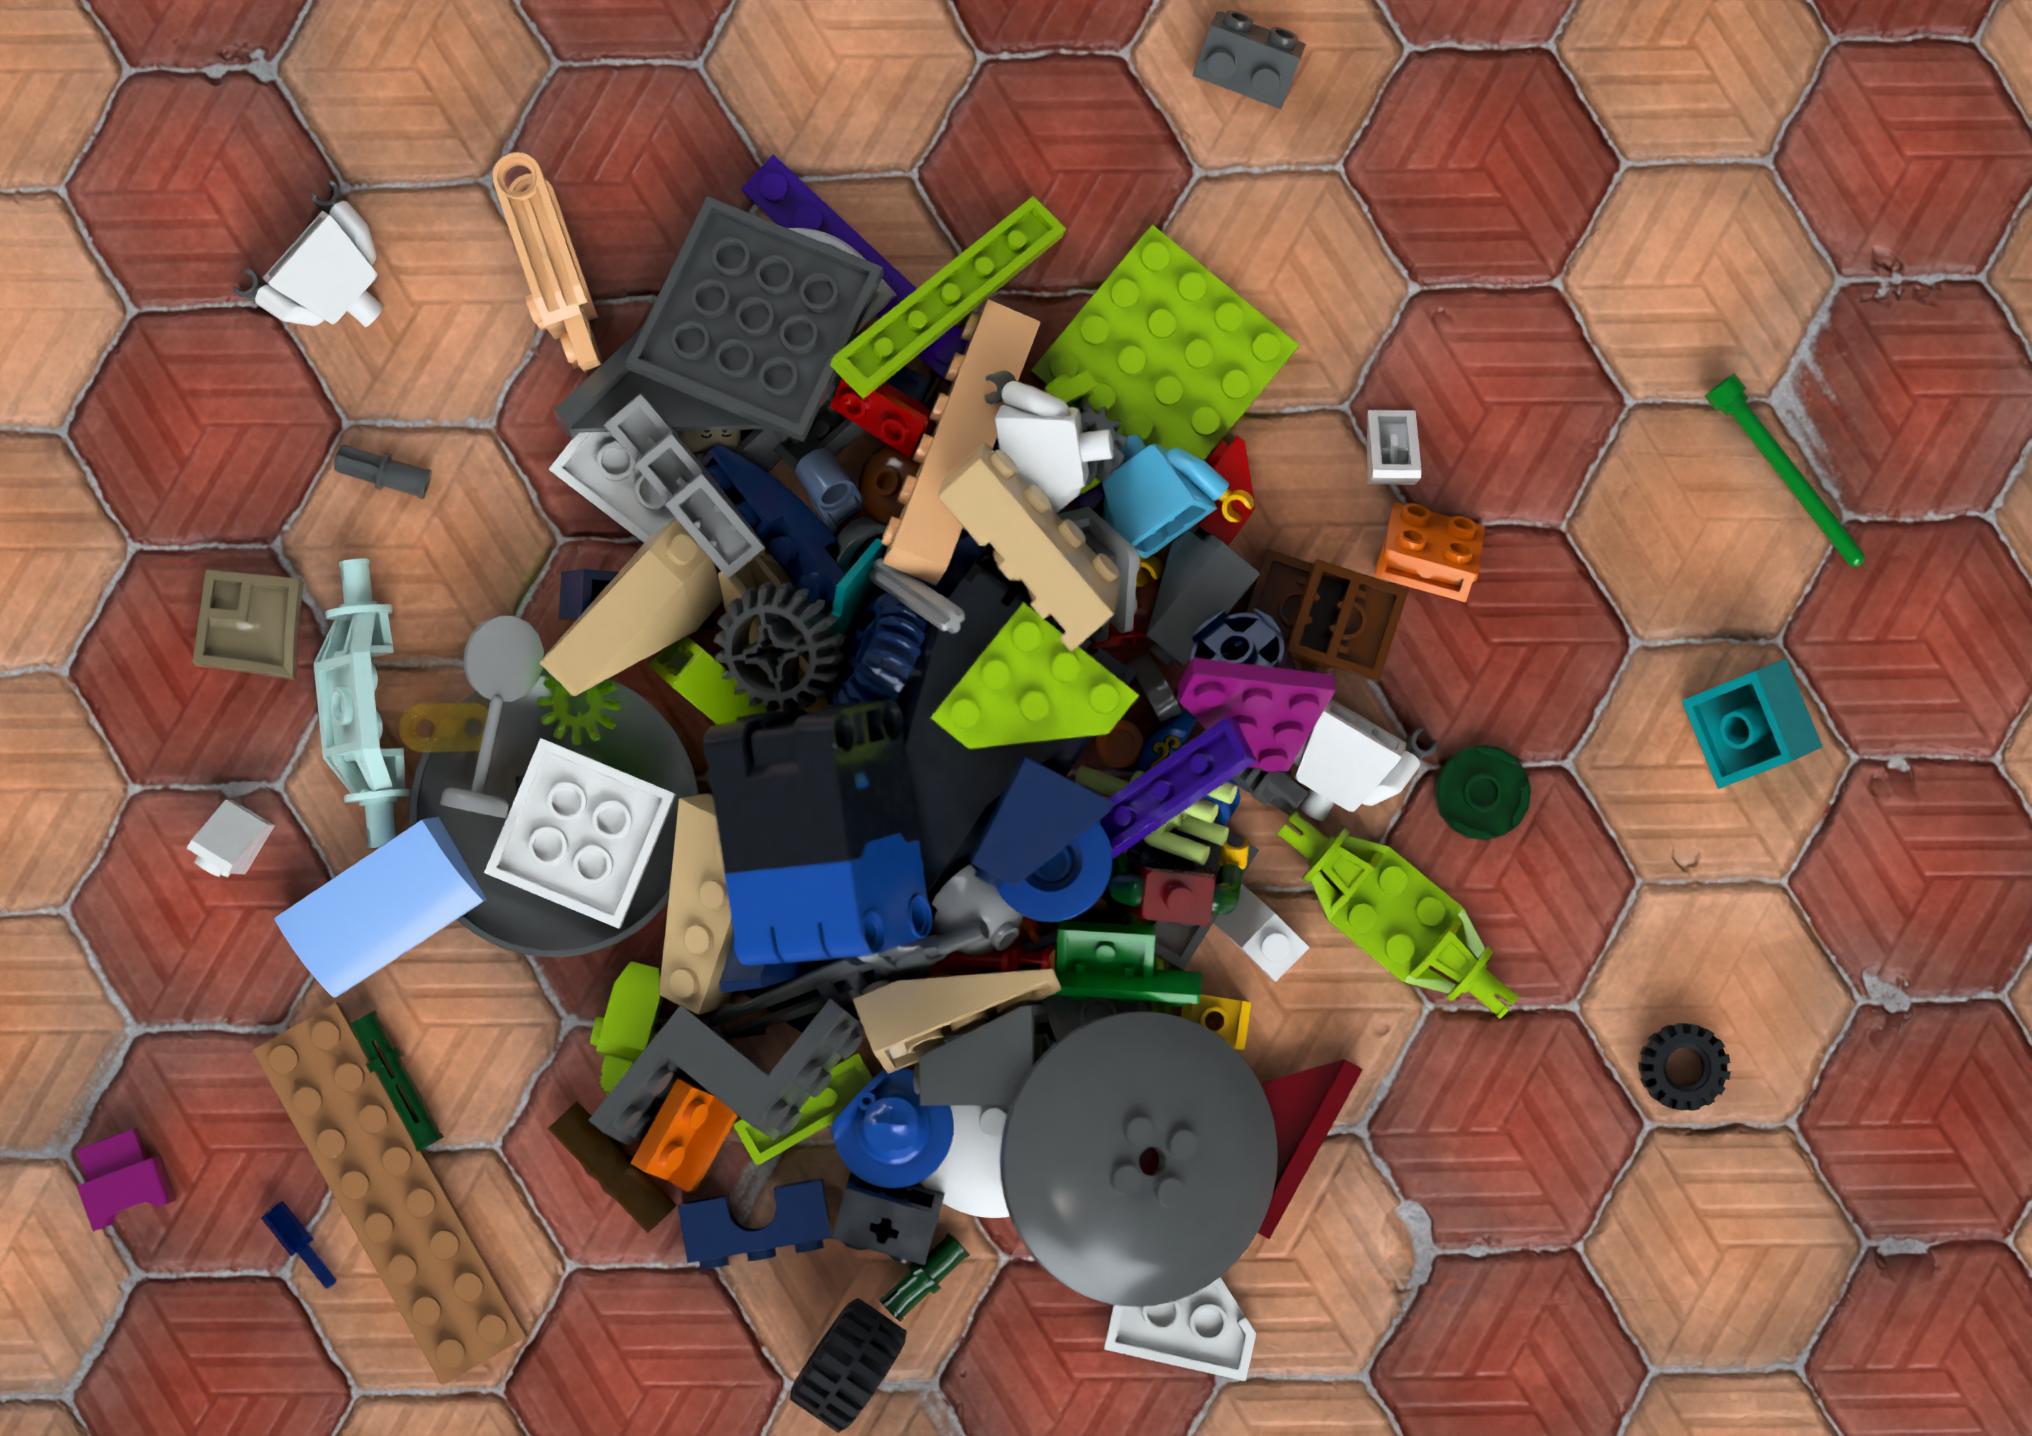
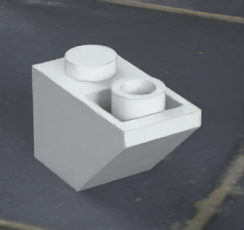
M225 800L193 837L187 849L198 855L194 861L196 865L217 877L223 875L228 878L230 874H246L275 825L236 801Z

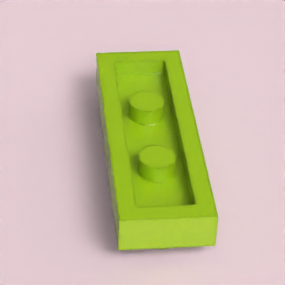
M859 1052L834 1066L830 1071L832 1078L828 1086L817 1097L810 1096L799 1110L802 1113L799 1122L787 1135L783 1136L780 1134L776 1140H773L753 1128L743 1119L733 1124L756 1166L832 1124L851 1100L874 1078Z

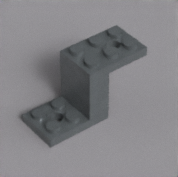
M829 999L769 1074L723 1035L709 1026L708 1023L680 1005L590 1117L589 1121L603 1133L629 1146L633 1140L639 1141L647 1134L654 1121L653 1115L666 1100L677 1078L683 1080L685 1075L688 1074L749 1125L771 1139L776 1140L780 1134L783 1136L787 1135L797 1125L802 1115L799 1110L810 1096L815 1098L825 1090L832 1078L830 1071L841 1058H849L856 1051L862 1041L860 1034L864 1027L862 1023Z

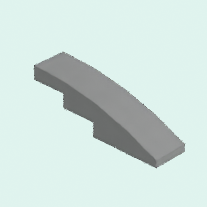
M643 392L605 422L604 426L633 458L637 469L666 501L665 506L727 578H730L765 549L766 546L735 505Z

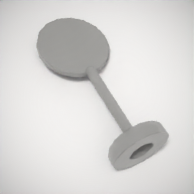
M494 616L483 621L469 637L464 650V669L468 681L479 695L491 701L472 790L455 787L446 788L442 793L440 805L507 818L508 802L502 797L483 793L503 702H512L525 696L537 684L543 670V666L539 662L544 657V649L539 634L528 622L516 616Z

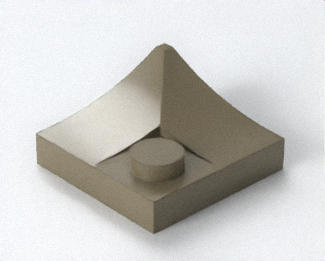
M206 569L192 663L197 667L296 680L298 633L304 582L299 578Z

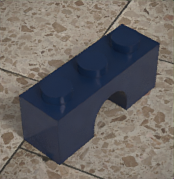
M818 1178L775 1186L773 1190L776 1201V1213L772 1222L761 1228L745 1227L735 1219L731 1210L729 1194L680 1203L678 1211L687 1263L699 1261L700 1269L703 1270L729 1265L728 1256L747 1253L748 1261H756L777 1256L775 1249L777 1247L795 1245L796 1253L824 1248L823 1239L831 1238L833 1234L824 1179Z

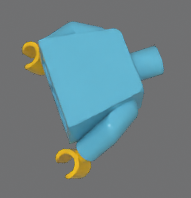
M1139 435L1127 436V445L1122 450L1125 455L1122 465L1114 470L1106 481H1103L1102 485L1106 498L1103 502L1102 519L1136 548L1140 558V569L1136 576V586L1143 587L1148 582V579L1142 572L1141 567L1147 568L1151 576L1157 580L1163 574L1164 567L1161 560L1153 554L1215 511L1217 507L1214 501L1219 499L1223 503L1222 513L1228 521L1239 522L1242 518L1231 508V501L1240 500L1248 509L1252 510L1254 500L1246 491L1236 490L1231 492L1228 489L1229 482L1207 462L1181 448L1167 449L1158 444L1146 447Z

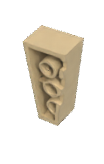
M708 793L679 798L659 989L660 996L700 1015L719 1010L723 1005L729 1003L732 992L721 993L719 986L734 932L713 796Z

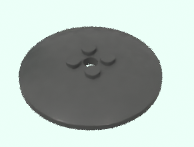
M543 668L537 684L525 696L512 702L502 703L483 793L504 798L509 804L508 814L540 738L676 794L623 924L618 929L484 873L507 818L440 805L442 793L446 788L455 787L472 790L491 701L475 691L459 703L433 733L418 763L410 798V827L422 819L439 816L487 899L456 920L474 934L494 945L517 953L539 957L583 955L617 944L635 934L651 922L668 904L679 798L699 795L693 765L678 734L666 718L650 702L637 692L610 678L576 696H572Z
M1137 1011L1108 1015L1090 1021L1059 1039L1043 1053L1020 1084L1011 1103L1001 1140L1000 1176L1003 1196L1009 1217L1025 1248L1047 1273L1064 1286L1083 1296L1119 1306L1144 1307L1161 1305L1185 1298L1207 1287L1228 1271L1247 1250L1263 1223L1273 1196L1278 1161L1277 1136L1269 1102L1254 1072L1242 1056L1213 1031L1193 1021L1165 1013ZM1153 1147L1158 1153L1159 1163L1152 1173L1146 1175L1140 1169L1139 1157L1146 1148Z

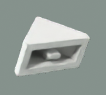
M1368 410L1367 485H1415L1421 479L1422 471L1416 410Z

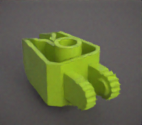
M630 961L614 982L605 1017H596L590 1045L597 1046L596 1052L598 1056L604 1058L601 1069L603 1075L599 1077L601 1079L599 1084H601V1089H603V1093L606 1096L610 1094L659 1033L656 1031L663 997L659 995L661 976L657 967Z

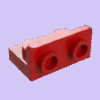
M842 378L830 405L832 409L908 458L915 454L923 434L931 436L936 422L929 419L931 411L925 405L913 400L886 381L866 398L862 399Z

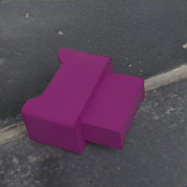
M138 1128L76 1150L87 1179L86 1183L76 1187L92 1231L112 1225L118 1212L141 1203L148 1202L160 1207L177 1200L161 1155L152 1158L148 1157Z

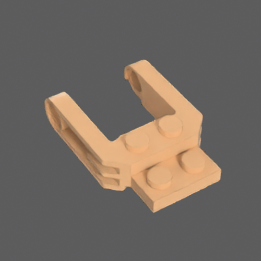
M514 152L507 154L494 167L493 183L532 293L525 296L530 314L540 330L547 329L554 339L560 338L567 360L572 364L573 368L580 367L586 376L589 377L603 364L589 322L598 318L557 195L552 185L544 178L543 172L536 160L525 153ZM525 166L531 171L532 174H524L516 178L509 186V189L506 187L505 175L510 168Z

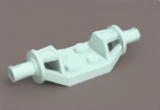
M351 559L338 562L341 570L344 604L339 605V608L325 611L326 619L334 620L313 664L323 759L351 793L344 795V803H359V806H364L368 839L367 849L380 848L397 836L393 803H397L398 798L410 797L411 789H405L404 749H380L379 739L382 735L383 726L381 716L376 711L374 695L378 676L375 666L371 663V657L394 653L388 614L393 613V605L378 604L377 601H373L369 568L370 559Z

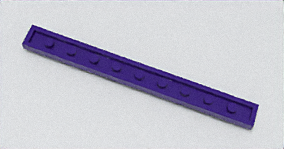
M774 155L741 188V192L775 224L785 228H806L825 232L850 245L865 260L882 266L884 271L882 279L897 296L875 315L878 320L917 289ZM956 325L917 355L948 386H951L952 381L944 377L955 352L963 355L968 342L960 338L962 330ZM1103 482L1072 501L1079 508L1090 507L1094 510L1106 497L1102 485Z

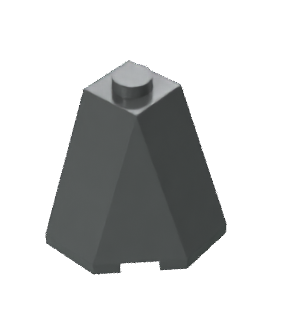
M1196 524L1172 540L1145 637L1152 643L1147 651L1167 668H1170L1173 663L1183 668L1190 659L1194 645L1192 636L1205 620L1224 610L1228 614L1260 575L1254 567L1224 542L1213 535L1206 534L1203 537L1197 532L1199 527Z
M1044 1003L1021 1006L919 1056V1065H916L914 1068L913 1085L915 1093L920 1094V1106L1011 1105L1020 1084L1029 1070L1043 1053L1056 1043L1054 1036H1048L1046 1033H1043L1041 1023H1047L1048 1019Z

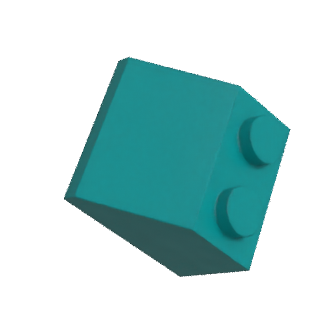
M1786 658L1682 700L1718 789L1789 763L1823 747Z

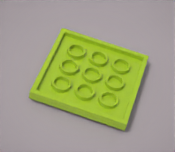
M1152 224L1032 368L1031 374L1047 386L1054 379L1065 373H1068L1072 378L1088 369L1098 383V386L1087 401L1094 413L1099 408L1106 406L1107 415L1105 418L1109 421L1121 419V427L1116 433L1126 437L1139 435L1146 447L1158 444L1167 449L1181 448L1205 461L1300 345Z

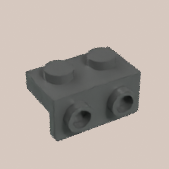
M1217 11L1192 76L1282 109L1306 44L1298 41V37L1286 29L1274 27L1269 30L1255 25L1249 16L1241 12L1227 11L1223 13Z

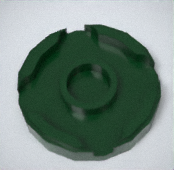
M1477 745L1460 750L1444 763L1436 777L1434 798L1439 815L1451 830L1468 839L1486 841L1506 835L1521 823L1529 809L1531 787L1525 770L1515 756L1499 747Z

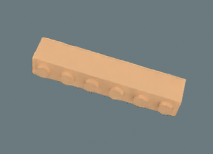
M987 299L979 315L970 312L960 336L961 339L968 341L963 355L958 352L954 353L944 377L952 381L947 395L943 393L938 394L929 416L930 420L936 422L931 436L923 434L913 457L914 461L921 463L916 477L907 475L898 495L897 502L904 504V508L899 519L893 516L890 518L883 534L881 544L888 546L883 564L933 585L938 584L948 568L963 525L938 497L942 481L984 442L993 449L998 436L995 417L1000 405L1007 404L1004 401L996 404H988L985 401L986 394L997 391L996 385L992 381H986L985 377L996 372L1008 371L1015 377L1017 382L1019 381L1041 323L1040 321Z

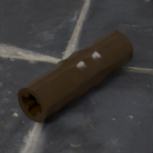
M576 1101L548 1130L581 1163L587 1175L598 1181L602 1190L614 1198L649 1233L677 1205L647 1173L631 1164L633 1157L625 1151L621 1142L603 1133L589 1121L591 1115Z

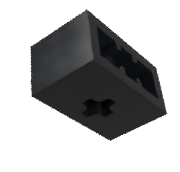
M850 1172L832 1239L842 1241L852 1249H870L887 1254L895 1261L901 1263L915 1262L925 1265L945 1194L917 1185L898 1189L881 1188L861 1180ZM883 1218H888L892 1220V1222H886L883 1220Z

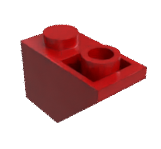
M1236 436L1231 445L1222 440L1207 460V463L1229 482L1228 489L1231 492L1236 490L1246 491L1254 500L1245 441L1239 436ZM1217 499L1214 501L1217 509L1196 523L1199 527L1197 531L1203 536L1206 534L1213 535L1229 546L1254 512L1255 502L1254 507L1250 510L1240 500H1232L1231 508L1242 519L1239 522H1230L1222 513L1223 503Z

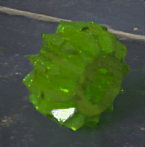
M549 678L544 680L543 685L554 691L555 694L553 698L546 696L538 697L537 703L540 706L554 708V711L541 717L544 725H550L561 720L553 734L557 739L561 740L565 737L572 727L571 739L574 745L582 744L584 729H587L590 738L597 742L601 740V733L596 727L598 722L610 729L615 727L616 723L613 719L604 716L605 710H621L620 702L605 700L606 696L618 690L616 683H607L600 688L598 687L599 684L587 689L586 691L589 694L586 697V702L591 705V708L586 714L578 711V717H574L570 714L574 706L568 702L571 694L555 681Z

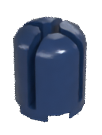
M1254 609L1256 614L1237 613L1228 616L1225 610L1205 620L1192 636L1194 645L1190 654V661L1192 658L1297 670L1281 630L1272 617L1258 609Z

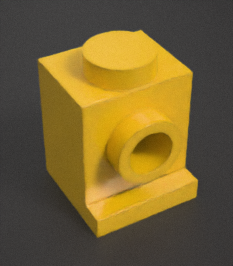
M1201 994L1200 1003H1189L1181 1006L1179 1017L1207 1028L1205 1024L1206 1016L1213 1011L1219 1012L1223 1017V1025L1218 1030L1211 1031L1228 1042L1233 1048L1245 1050L1252 1002Z

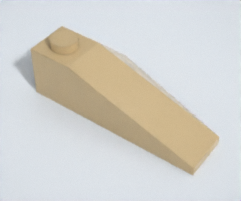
M674 519L648 538L539 663L572 696H576L694 633L723 601L714 562L677 519Z
M1053 969L899 980L891 984L888 980H884L862 990L863 995L854 998L853 1001L873 1053L886 1072L890 1074L919 1062V1056L944 1045V1039L952 1035L966 1034L988 1023L990 1020L989 1016L995 1013L1003 1016L1021 1006L1034 1004L1062 989Z

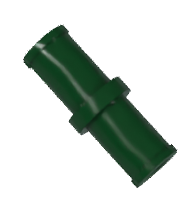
M949 1232L928 1253L925 1265L915 1262L911 1263L908 1266L910 1272L884 1297L882 1296L879 1299L883 1306L899 1322L930 1292L936 1294L941 1289L939 1283L965 1258L970 1256L969 1252Z

